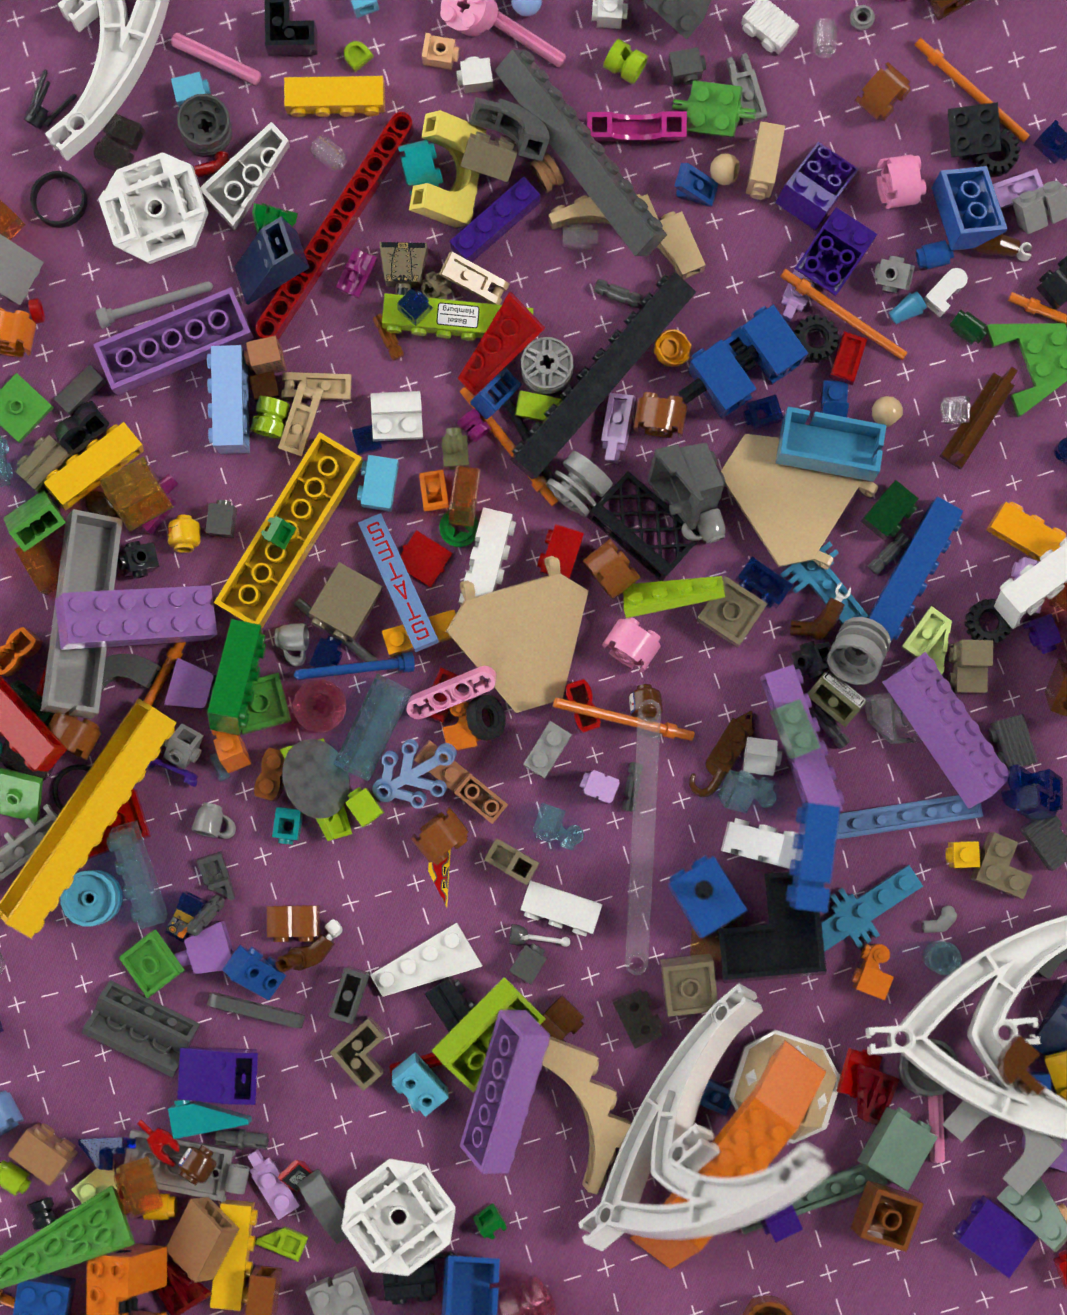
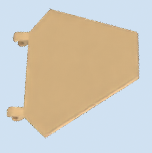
M744 434L721 470L725 478L726 487L778 567L813 560L822 569L827 570L834 559L832 556L819 551L856 490L859 489L865 496L872 498L878 490V485L867 480L777 464L778 437Z
M554 556L545 558V565L549 576L475 597V587L469 580L460 582L464 601L446 630L477 668L481 666L493 668L496 672L494 688L515 713L554 702L556 697L563 699L588 590L560 574V562Z

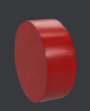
M40 299L28 300L32 320L36 324L43 323L45 321V313Z

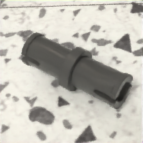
M240 1129V1131L218 1130L216 1132L215 1144L216 1146L238 1147V1150H244L245 1148L267 1150L269 1138L267 1137H269V1134L247 1132L246 1129Z

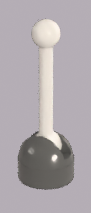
M516 924L511 926L509 944L522 945L527 939L558 943L563 947L570 945L568 937L559 939L528 934L527 929L523 926Z

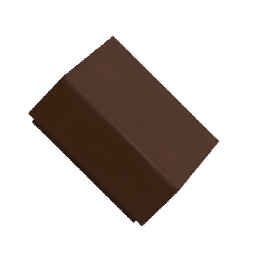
M274 371L249 376L255 402H258L259 396L280 397Z

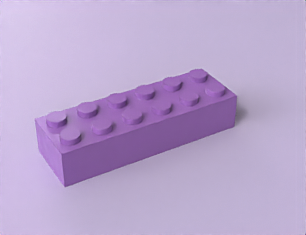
M231 287L93 345L111 390L118 396L207 359V354H211V346L241 345L254 340V336L237 295Z
M211 585L62 593L55 599L61 650L208 641L217 635Z
M926 652L903 665L882 682L968 809L993 796L1011 778L1006 765L1000 761L994 752L993 746L980 732L978 724L972 720L965 710L963 702L954 694L950 683L941 675L935 661Z
M793 664L762 675L760 680L771 711L800 699L820 744V748L789 759L783 745L802 803L809 802L839 806L840 811H842V804H845L841 790H836L833 780L837 779L833 766H828L825 756H828V751L824 741H819L817 732L820 731V727L816 717H811L809 708L812 707L808 693L803 694L801 684L804 681L800 670H795Z
M499 1010L461 1139V1149L482 1174L509 1173L511 1164L514 1161L518 1141L521 1138L525 1117L528 1115V1108L532 1094L535 1091L538 1074L542 1068L545 1051L549 1045L550 1035L526 1010Z

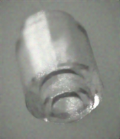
M823 18L817 20L813 27V53L817 54L820 58H829L837 52V26L833 19Z
M317 137L310 147L313 157L332 172L341 170L347 162V152L328 137Z
M569 224V227H563V247H569V249H593V244H598V229H593V224Z

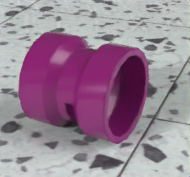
M476 409L466 413L457 422L461 430L467 432V438L471 443H475L491 430L488 423L481 420V415Z

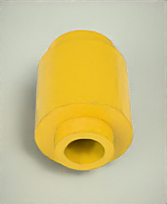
M145 1194L144 1198L139 1200V1215H143L144 1220H169L170 1217H176L177 1198L176 1196H170V1194Z

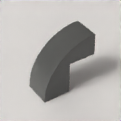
M317 1169L297 1184L318 1221L338 1244L347 1238L341 1229L345 1205L335 1196L329 1179Z

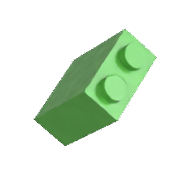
M42 490L3 518L8 532L24 552L66 523L59 508L45 490Z

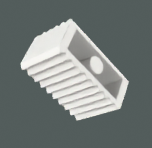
M757 0L742 17L741 22L742 28L747 35L751 37L756 36L762 41L761 44L767 51H775L778 55L793 39L799 29L798 23L769 0Z

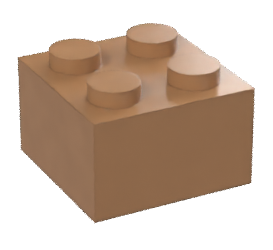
M37 1123L25 1131L8 1156L50 1186L63 1176L79 1152L75 1150V1145L65 1138L61 1140L57 1137L52 1127L45 1123L42 1125Z

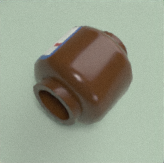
M638 685L637 689L630 693L629 703L632 716L656 721L657 717L662 714L661 692L658 689L652 688V685Z
M203 1145L199 1149L189 1147L178 1163V1169L181 1171L179 1175L195 1186L197 1183H205L216 1167V1161L212 1158L214 1153Z

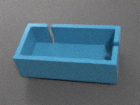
M787 407L782 418L776 456L777 464L874 482L880 472L883 453L881 449L884 446L886 425L815 412L809 425H806L805 423L810 414L809 410Z

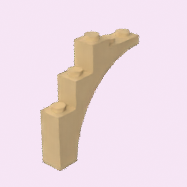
M637 194L639 198L647 203L648 210L653 217L658 219L648 194L644 196ZM587 196L577 198L574 204L567 207L565 205L558 206L548 214V221L552 230L570 224L588 222L610 224L591 197ZM673 211L663 215L660 222L667 236L657 248L670 261L677 274L683 280L703 272L705 262L683 212L675 214Z
M550 1036L542 1066L552 1070L569 1085L583 1109L588 1126L590 1146L588 1166L582 1185L588 1192L597 1195L599 1189L605 1185L607 1179L606 1171L609 1164L611 1165L615 1160V1148H621L631 1122L609 1113L615 1107L617 1092L609 1085L590 1079L598 1070V1057L591 1051Z

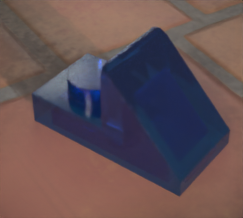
M136 1138L78 1139V1145L99 1170L112 1171L114 1154H125L126 1149H136Z

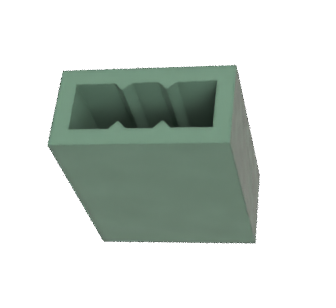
M800 699L770 711L789 759L820 748V744Z
M887 1107L857 1161L898 1187L908 1191L938 1137L930 1132L932 1127L920 1120L915 1123L910 1119L911 1114L898 1107L897 1110H893Z

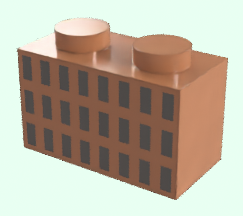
M276 336L246 342L248 350H244V357L250 371L254 370L256 375L272 371L274 373L287 371L282 346Z

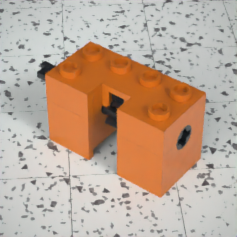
M135 1243V1245L87 1260L86 1315H167V1312L163 1311L159 1313L138 1311L137 1295L167 1286V1247Z

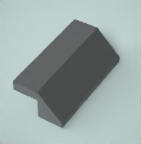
M110 980L98 997L96 1008L84 1025L82 1034L173 1078L179 1068L180 1047H190L200 1023Z

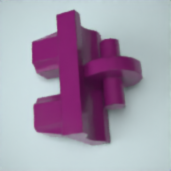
M354 247L336 289L359 299L378 260L377 257Z

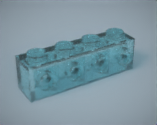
M377 674L333 765L369 781L408 702L412 690Z
M134 821L112 828L107 838V844L110 852H115L117 858L115 868L117 874L123 876L125 882L123 892L125 898L131 901L133 908L130 911L133 922L138 923L140 929L164 923L168 913L138 822Z

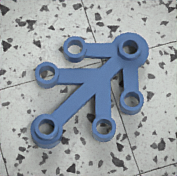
M413 739L406 740L401 748L404 754L401 773L394 779H392L393 769L398 762V755L394 751L385 752L381 760L384 765L382 778L376 780L372 788L373 794L378 800L390 802L397 798L409 801L414 808H422L427 801L425 793L422 791L414 793L401 789L400 787L405 784L430 790L431 794L435 797L444 795L447 789L444 781H434L419 776L439 765L448 766L452 764L457 756V751L453 745L449 743L441 744L433 757L412 768L414 755L418 750V743ZM406 745H411L414 750H408ZM441 754H446L448 759L442 758ZM386 757H392L394 762H389ZM435 786H440L442 791H437ZM381 788H385L388 793H384ZM415 797L421 798L422 802H417Z

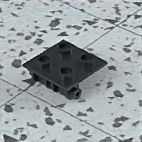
M998 102L948 109L951 158L959 157V160H968L969 155L1001 151Z

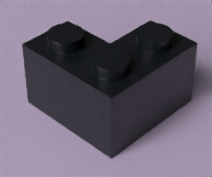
M264 0L265 47L268 55H318L317 28L314 20L293 21V8L290 0Z

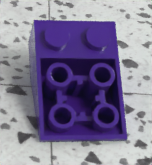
M818 142L787 181L775 203L816 230L859 169Z
M836 207L796 265L795 270L836 296L874 242L877 233Z
M180 1047L177 1099L221 1104L255 1105L258 1064L257 1049Z

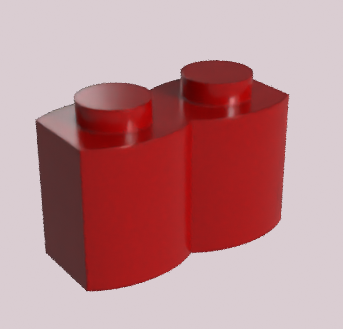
M585 679L567 684V700L596 707L592 703V690ZM574 712V720L581 733L600 728L601 719Z

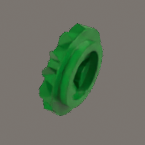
M453 508L447 511L441 518L439 530L446 543L450 546L461 548L470 545L475 540L479 523L476 516L470 510ZM465 518L463 526L469 533L460 531L454 537L455 528L450 523L459 524Z

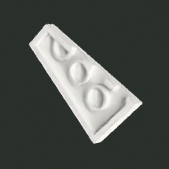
M455 923L370 974L382 997L473 970L483 965L458 923Z

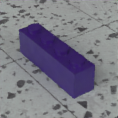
M522 177L449 241L451 250L473 262L540 204V194L525 177Z

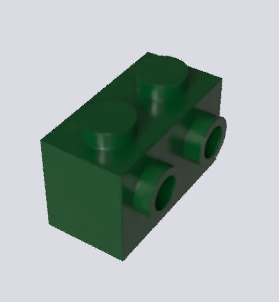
M895 480L863 517L861 522L881 539L884 540L888 536L893 538L902 527L898 523L904 516L909 519L918 508L914 504L919 498Z

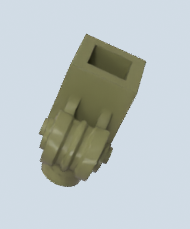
M461 428L446 429L445 437H442L445 471L470 469L467 435L462 436Z

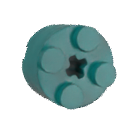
M427 140L398 146L399 152L404 151L405 156L400 158L408 186L429 183L439 187V184L443 183L440 168L434 167L433 159H436L437 155L433 143L428 144Z

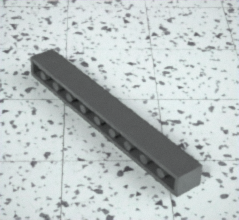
M512 49L495 69L496 74L521 107L536 115L545 124L549 132L550 145L635 256H649L667 236L662 228V223L656 217H653L648 210L647 203L636 195L633 191V185L623 178L617 164L607 157L604 153V147L594 140L590 129L577 118L574 108L564 101L561 91L551 84L548 80V74L535 63L534 56L527 50Z

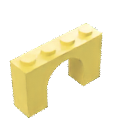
M441 110L425 114L421 138L438 144L450 152L456 164V180L449 191L429 183L413 186L409 206L410 211L454 228L464 227L471 223L474 215L475 196L478 191L479 172L461 167L460 165L470 134L476 135V132L486 134V129L469 124V122Z

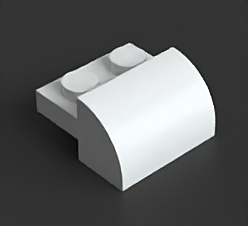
M420 391L370 393L373 441L423 439Z

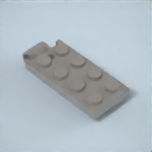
M131 1130L121 1182L201 1198L209 1197L211 1200L221 1202L226 1201L227 1195H225V1191L234 1194H245L250 1167L241 1164H231L236 1150L177 1138L180 1152H176L169 1145L163 1146L164 1152L168 1153L169 1157L176 1163L175 1167H171L159 1161L153 1155L146 1140L149 1135L145 1131ZM203 1145L214 1153L212 1156L216 1161L214 1170L219 1172V1176H215L212 1172L205 1183H197L195 1186L179 1175L181 1171L178 1169V1163L189 1147L199 1149Z

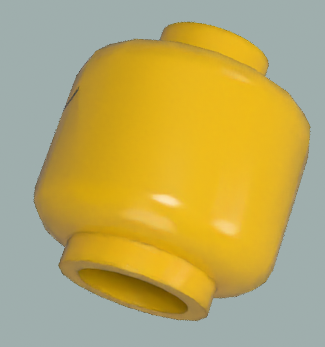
M178 515L177 519L170 521L168 524V544L174 548V551L190 553L200 544V524L198 521L193 520L190 515Z

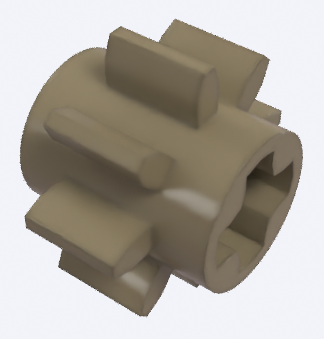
M432 271L425 275L426 279L421 281L422 293L426 298L447 299V295L452 292L450 289L451 281L440 276V272L436 274Z

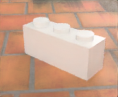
M530 880L521 910L525 911V917L539 920V917L549 919V925L563 928V925L573 927V933L587 936L588 932L592 934L594 932L602 904Z

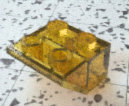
M144 456L100 480L105 496L129 531L138 528L173 508L159 479Z

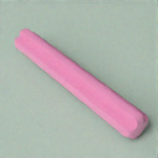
M498 11L494 23L495 27L556 67H561L566 59L564 53Z
M175 33L171 39L173 47L248 83L257 85L261 79L259 71L182 34Z
M943 1094L928 1097L929 1126L932 1127L930 1132L938 1137L930 1150V1161L933 1163L945 1162L944 1125H942L944 1123Z

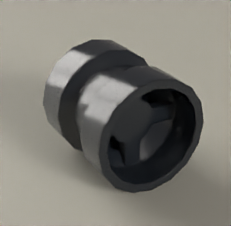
M47 1197L27 1205L29 1213L33 1214L34 1220L32 1224L34 1230L45 1228L58 1219L57 1214L52 1209L54 1205L52 1197Z

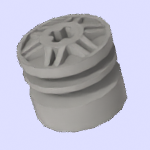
M540 337L532 341L524 349L521 358L522 379L526 387L533 393L546 396H555L561 393L570 384L573 376V356L568 346L561 340L553 337ZM544 360L552 363L550 369L542 366Z
M573 450L563 462V466L569 474L566 475L556 470L554 476L559 482L550 478L546 485L565 507L586 517L590 511L583 502L590 507H594L596 502L590 494L594 493L603 497L611 488L613 482L594 463Z
M853 617L846 620L841 625L836 640L828 653L827 662L830 670L836 677L854 685H865L873 682L878 676L883 660L890 648L891 639L889 633L881 624L869 618Z

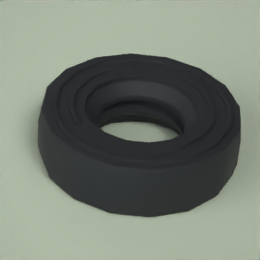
M479 696L472 699L468 704L466 720L470 731L475 737L487 741L497 738L503 733L506 725V716L501 703L494 696ZM483 709H486L489 713V727H487L483 722Z

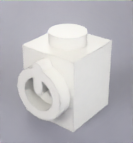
M593 0L592 21H597V27L621 29L622 19H627L628 4L623 3V0Z

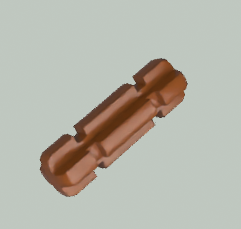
M383 313L373 317V321L376 327L379 328V334L386 348L389 349L388 352L392 360H398L404 356V352L401 346L398 345L399 342L395 334L387 332V329L382 328Z

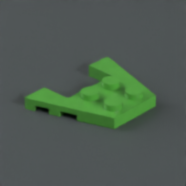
M1065 323L989 324L985 327L992 348L1015 340L1018 341L1034 385L1033 388L1010 396L1017 417L1025 414L1067 382V327Z

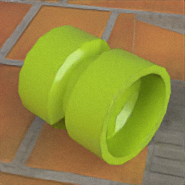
M617 39L606 56L603 68L614 74L621 73L622 79L634 84L641 75L649 56L638 49L632 51L631 45Z
M259 396L256 406L258 415L253 417L250 430L266 437L281 439L285 427L282 420L287 418L290 404L276 398Z

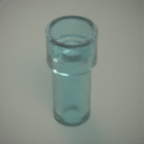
M218 754L210 755L219 782L229 779L231 775L219 761Z

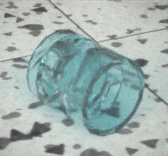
M935 940L927 944L923 950L922 959L924 965L937 974L949 975L959 968L961 964L960 951L949 942Z

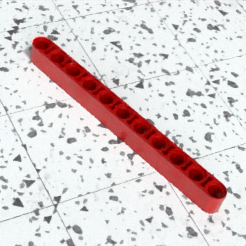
M397 112L391 117L305 248L304 253L307 262L315 266L314 271L309 274L302 272L282 284L257 321L256 332L260 339L276 336L278 340L280 339L401 154L398 146L406 145L414 133L412 118L408 113ZM401 122L408 124L405 130H398L396 126ZM386 143H393L395 145L390 151L383 149ZM373 163L382 165L378 171L369 169ZM361 183L368 185V188L363 192L356 190V187ZM348 203L355 205L351 212H345L342 209ZM333 224H340L342 226L336 233L329 231ZM321 244L328 245V249L324 253L316 252V248ZM293 285L301 286V290L297 294H290L289 290ZM285 305L288 307L285 314H276V309L279 306ZM266 326L274 327L271 335L265 336L262 334Z

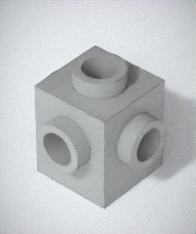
M890 255L889 260L882 259L881 264L878 263L874 273V278L877 279L876 284L883 285L882 290L897 293L898 288L910 290L915 266L904 263L905 258ZM895 271V276L892 278L891 274Z
M181 723L168 740H165L163 746L166 747L163 758L185 770L190 762L195 763L202 752L199 747L204 735Z

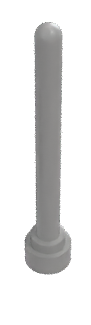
M207 281L114 310L103 307L96 309L97 318L103 329L112 326L111 323L116 322V319L209 292L213 289V285Z

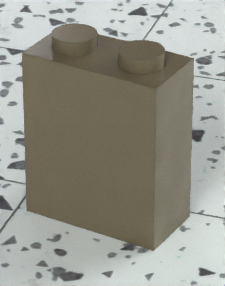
M339 562L309 612V618L312 620L311 623L319 629L324 630L326 627L333 631V636L343 642L347 640L353 642L379 599L383 586Z

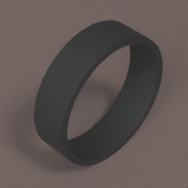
M51 171L42 175L34 183L30 194V202L36 215L45 224L56 228H65L78 222L84 215L87 208V194L78 179L70 173ZM55 178H67L79 185L82 196L81 204L76 213L62 221H51L42 217L38 212L36 204L37 195L41 187Z

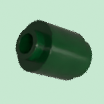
M960 310L949 325L954 329L952 332L971 345L974 341L979 344L987 333L984 329L986 324L968 311L965 313L963 310Z

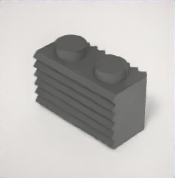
M1023 714L990 723L991 728L988 729L990 740L992 743H996L998 750L996 755L1006 765L1008 771L1038 762Z
M1042 812L1022 826L1020 831L1049 871H1054L1067 862V835L1060 829L1062 823L1054 813Z
M348 966L343 969L344 973L341 974V982L338 984L339 988L336 989V997L333 999V1007L330 1008L329 1016L352 1024L355 1021L370 973Z

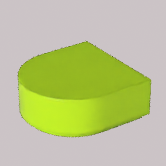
M359 41L350 42L344 49L345 61L355 73L374 58L371 51Z

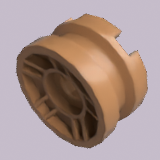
M545 153L543 161L533 160L530 162V168L533 174L536 175L537 182L546 193L550 192L553 186H560L564 183L559 168L548 153Z

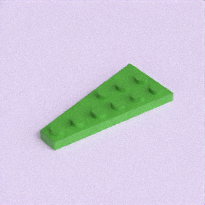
M113 1185L0 1255V1289L135 1245L118 1192Z

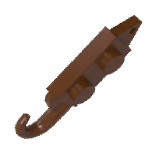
M752 710L736 719H731L706 759V769L714 776L709 785L704 789L698 788L695 784L696 774H691L689 786L695 795L708 797L718 790L745 747L747 737H751L754 732L752 730Z

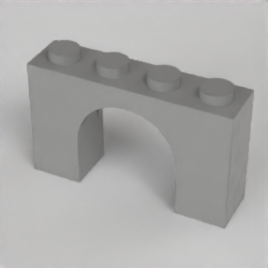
M992 1077L989 1080H987L988 1082L1002 1088L997 1083V1081L994 1080ZM963 1100L942 1125L963 1142L983 1119L992 1115ZM1022 1128L1026 1139L1025 1150L1020 1158L1004 1174L1003 1179L1020 1195L1024 1196L1064 1151V1147L1061 1145L1063 1143L1061 1138Z

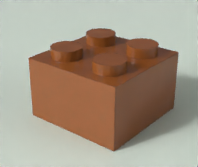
M867 1180L850 1228L860 1238L907 1252L924 1203L913 1194Z

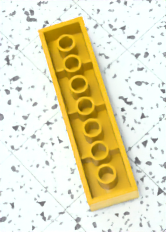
M319 432L214 603L244 622L259 624L263 628L360 471L364 461L363 458ZM277 516L296 527L285 550L264 539V536L261 534L262 530L267 531L271 523L268 522V519L270 517L274 518Z

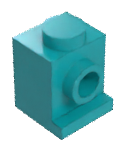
M276 807L272 837L279 838L278 843L293 845L294 840H300L304 813L298 809ZM288 821L293 824L291 831H287L284 828L285 823Z

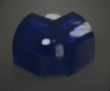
M1019 764L1009 766L1010 776L1008 777V785L1010 789L1001 791L1004 803L1028 819L1045 820L1056 817L1057 811L1063 808V778L1051 769L1031 773Z

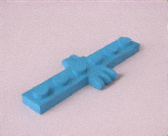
M829 541L819 551L826 553L825 551L833 546L832 543ZM835 549L829 555L834 558L839 552ZM813 560L792 564L780 574L782 578L787 577L790 573L793 574V577L786 582L789 586L798 580L800 584L793 589L795 594L809 584L825 605L830 598L835 599L836 587L841 582L830 567L824 570ZM842 583L839 592L846 594L848 590ZM851 593L848 598L842 600L841 603L845 604L838 619L841 624L853 617H868V614Z
M910 865L897 871L857 899L852 893L847 895L843 888L838 890L843 898L841 901H839L834 893L831 894L830 898L835 904L831 907L834 914L821 922L824 951L848 936L851 937L857 948L861 949L863 944L858 938L862 936L867 944L870 943L872 940L867 934L869 930L875 938L879 937L880 934L871 921L923 887Z

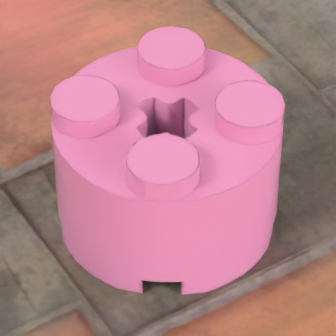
M442 0L441 18L448 26L468 36H479L485 30H489L494 25L498 14L495 0Z
M910 154L879 160L877 169L882 170L881 176L877 177V188L882 204L887 203L885 208L891 209L918 204L921 195L926 193V183L924 179L921 180L920 157Z
M633 617L618 619L602 646L605 649L608 645L611 648L609 654L622 664L632 669L635 665L639 666L640 669L638 671L644 672L661 647L659 643L661 637L652 630L645 631L639 627L640 623Z

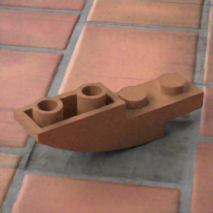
M428 740L414 757V760L420 764L433 757L438 746ZM441 754L442 758L448 759L446 754ZM455 760L448 766L439 765L428 771L438 780L444 781L451 791L492 824L508 806L505 801Z

